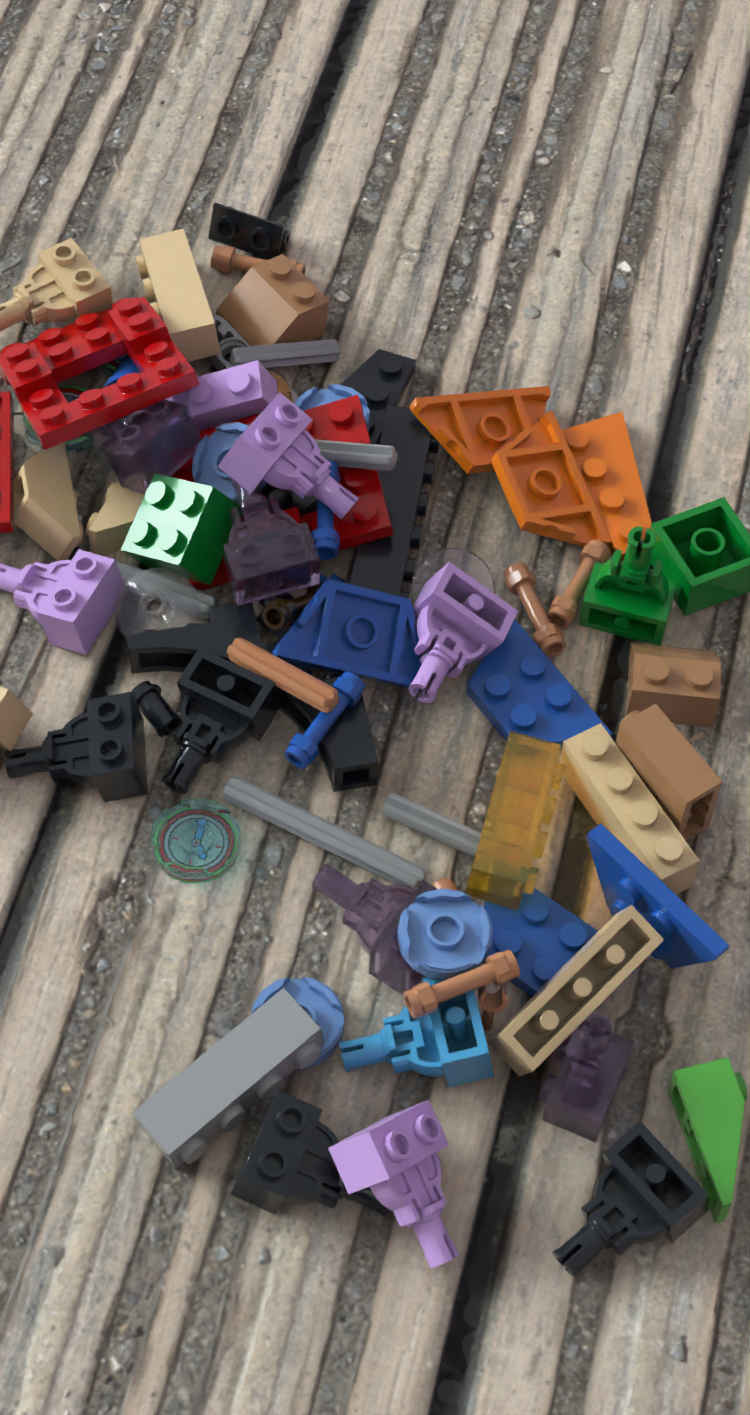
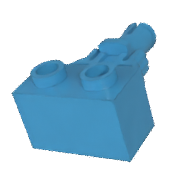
M428 977L422 978L423 982L427 981L430 986L444 981ZM474 990L439 1003L436 1012L424 1017L420 1016L416 1019L412 1018L405 1006L399 1015L383 1018L384 1028L380 1029V1033L339 1042L346 1072L388 1061L389 1065L393 1064L395 1074L413 1070L429 1077L445 1076L448 1088L495 1077Z

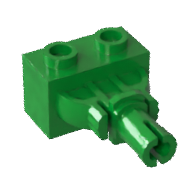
M638 526L631 529L628 533V543L623 562H621L622 550L614 551L611 560L605 563L595 561L583 599L579 625L653 645H661L678 582L667 580L662 572L663 564L661 560L656 559L654 568L650 569L656 535L654 531L647 528L645 539L641 540L643 527Z

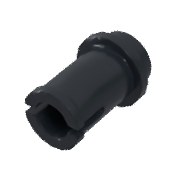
M144 681L130 692L139 711L153 726L158 736H168L180 726L181 717L173 711L160 695L161 688L159 685L152 684L150 681Z

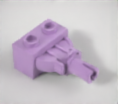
M280 392L239 436L218 465L222 471L250 494L264 480L279 489L292 490L301 499L306 495L309 498L313 495L330 508L340 519L346 515L359 499L329 475L331 470L328 468L331 463L320 454L316 441L305 430L313 419Z
M78 549L72 560H60L48 565L35 561L33 565L28 564L23 569H18L0 563V590L13 593L17 607L28 609L32 616L42 624L50 645L87 655L127 593L115 559Z
M448 562L424 584L413 605L419 638L414 651L418 656L425 650L426 652L419 660L422 665L408 688L409 693L415 697L419 689H422L417 700L423 703L433 702L445 675L447 674L450 678L459 676L464 666L474 661L479 662L502 644L518 613L517 609L451 562Z
M426 1100L391 1114L328 1149L348 1194L370 1187L376 1199L384 1207L393 1211L400 1227L406 1225L407 1228H413L424 1251L429 1268H434L452 1260L459 1253L440 1216L444 1211L442 1207L446 1205L447 1201L440 1188L442 1176L437 1152L449 1146V1143L430 1101Z

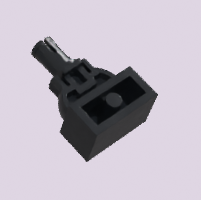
M200 647L177 681L183 698L180 711L182 724L174 735V739L182 748L167 773L162 777V781L172 790H175L178 786L177 791L181 794L188 792V788L204 763H211L212 759L213 762L220 763L227 751L239 747L249 737L260 741L281 707L274 682Z
M130 692L87 700L86 713L76 716L62 729L48 731V736L43 740L42 745L11 751L6 750L4 754L6 758L5 768L10 779L49 771L54 782L70 779L82 786L97 787L105 802L148 794L144 719Z
M277 1090L266 1109L230 1195L273 1214L277 1213L283 1202L293 1205H305L317 1201L330 1208H334L338 1200L343 1198L370 1208L382 1216H385L388 1211L376 1199L370 1187L348 1194L328 1149L339 1141L326 1125L318 1121L322 1109Z
M641 1121L603 1153L605 1170L598 1179L594 1197L581 1208L587 1223L560 1248L552 1252L561 1266H566L565 1270L572 1277H575L578 1271L605 1248L608 1250L614 1246L617 1254L622 1255L633 1244L650 1243L664 1235L673 1243L709 1211V1194Z

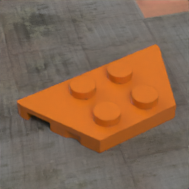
M549 386L417 397L409 407L416 418L467 474L495 471L491 463L494 454L508 442H513L517 435L527 427L531 428L545 414L546 402L550 398L551 390Z
M553 411L546 412L531 428L527 427L517 435L513 442H508L494 454L491 459L492 466L520 530L582 547L587 545L590 540L602 541L607 546L611 544L610 536Z

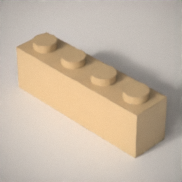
M184 228L139 239L142 255L135 256L140 278L143 279L145 295L148 302H153L150 305L166 324L171 340L188 362L221 354L215 322Z
M600 723L563 741L558 769L596 824L599 825L601 823L675 894L692 887L700 860L603 725Z
M632 905L616 913L487 1043L519 1077L533 1072L664 939Z

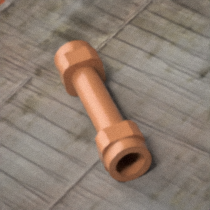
M216 245L212 252L211 268L218 269L219 272L231 274L232 269L248 272L252 266L267 260L236 254L235 247ZM289 259L305 275L306 265Z
M590 540L584 546L579 557V568L563 596H556L550 606L547 616L550 622L560 627V629L569 628L570 624L575 620L579 608L577 603L588 586L595 561L600 563L607 562L611 551L602 541Z
M523 562L512 564L504 571L505 583L511 593L519 596L536 630L533 634L534 642L547 657L561 653L566 647L565 637L560 627L550 622L533 588L537 582L533 573Z
M511 950L500 951L488 956L485 964L432 986L426 981L404 991L403 997L406 1007L413 1019L420 1016L424 1017L436 1012L439 1003L491 982L496 987L510 982V980L520 976L519 965Z

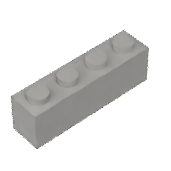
M283 987L132 1113L140 1128L175 1169L184 1162L191 1164L207 1151L209 1147L208 1142L222 1130L229 1132L236 1128L247 1115L246 1110L259 1099L265 1101L273 1097L276 1091L280 1090L284 1085V1078L298 1067L300 1069L308 1067L319 1057L322 1051L321 1047L325 1045L321 1028Z

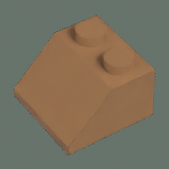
M284 254L252 266L216 309V315L223 317L250 346L312 341L324 336L330 301Z
M631 642L626 715L635 710L642 712L656 703L672 723L713 727L721 695V661L717 652Z

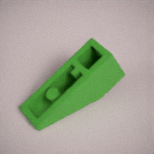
M729 1057L674 1070L667 1089L700 1183L709 1194V1208L715 1223L725 1220L732 1205L744 1105L747 1100L745 1081L739 1072L734 1073Z

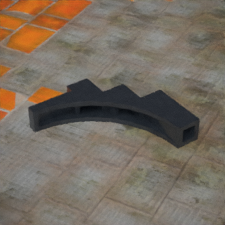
M253 602L241 604L227 603L221 607L210 608V623H189L177 628L158 631L144 630L138 634L127 635V644L132 673L159 671L183 673L199 647L230 661L227 649L228 646L232 645L235 638H244L271 654L281 639L261 644ZM288 662L313 676L310 666ZM333 674L319 680L332 686L337 678L342 675ZM276 686L281 702L279 710L285 713L305 733L320 713V710ZM361 693V698L355 706H346L317 745L319 748L318 755L325 765L334 792L377 785L378 758Z

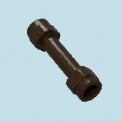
M319 581L309 585L306 594L290 601L279 598L270 602L264 608L262 614L266 626L272 630L285 629L292 626L296 617L300 615L323 582Z

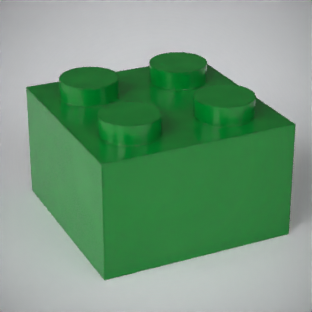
M154 473L121 550L152 570L211 585L244 508L212 486Z
M725 497L651 524L650 529L656 535L651 565L654 568L656 559L661 560L663 564L662 572L667 580L678 582L674 601L684 616L750 592V534Z

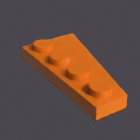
M619 412L564 429L562 432L612 542L608 547L613 556L614 551L622 550L621 562H623L630 530L638 526L643 527L640 539L644 540L647 528L650 529L652 521L623 412Z

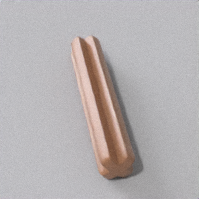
M235 638L232 645L228 646L227 654L231 662L274 682L278 688L324 713H330L339 703L340 697L336 688L244 638Z

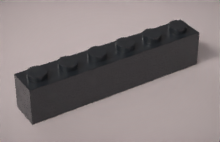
M387 405L379 445L395 447L398 457L393 470H378L394 535L358 545L350 584L410 598V592H404L405 582L413 584L416 558H410L412 549H420L423 525H417L418 516L426 517L429 493L423 492L424 484L432 485L435 461L429 460L430 453L438 454L440 443L416 418L410 408Z

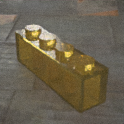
M514 731L509 732L465 894L518 910L523 893L532 895L539 868L531 866L533 857L541 859L548 836L547 832L540 831L541 824H550L557 798L549 796L550 789H559L565 769L564 764L557 763L562 745Z

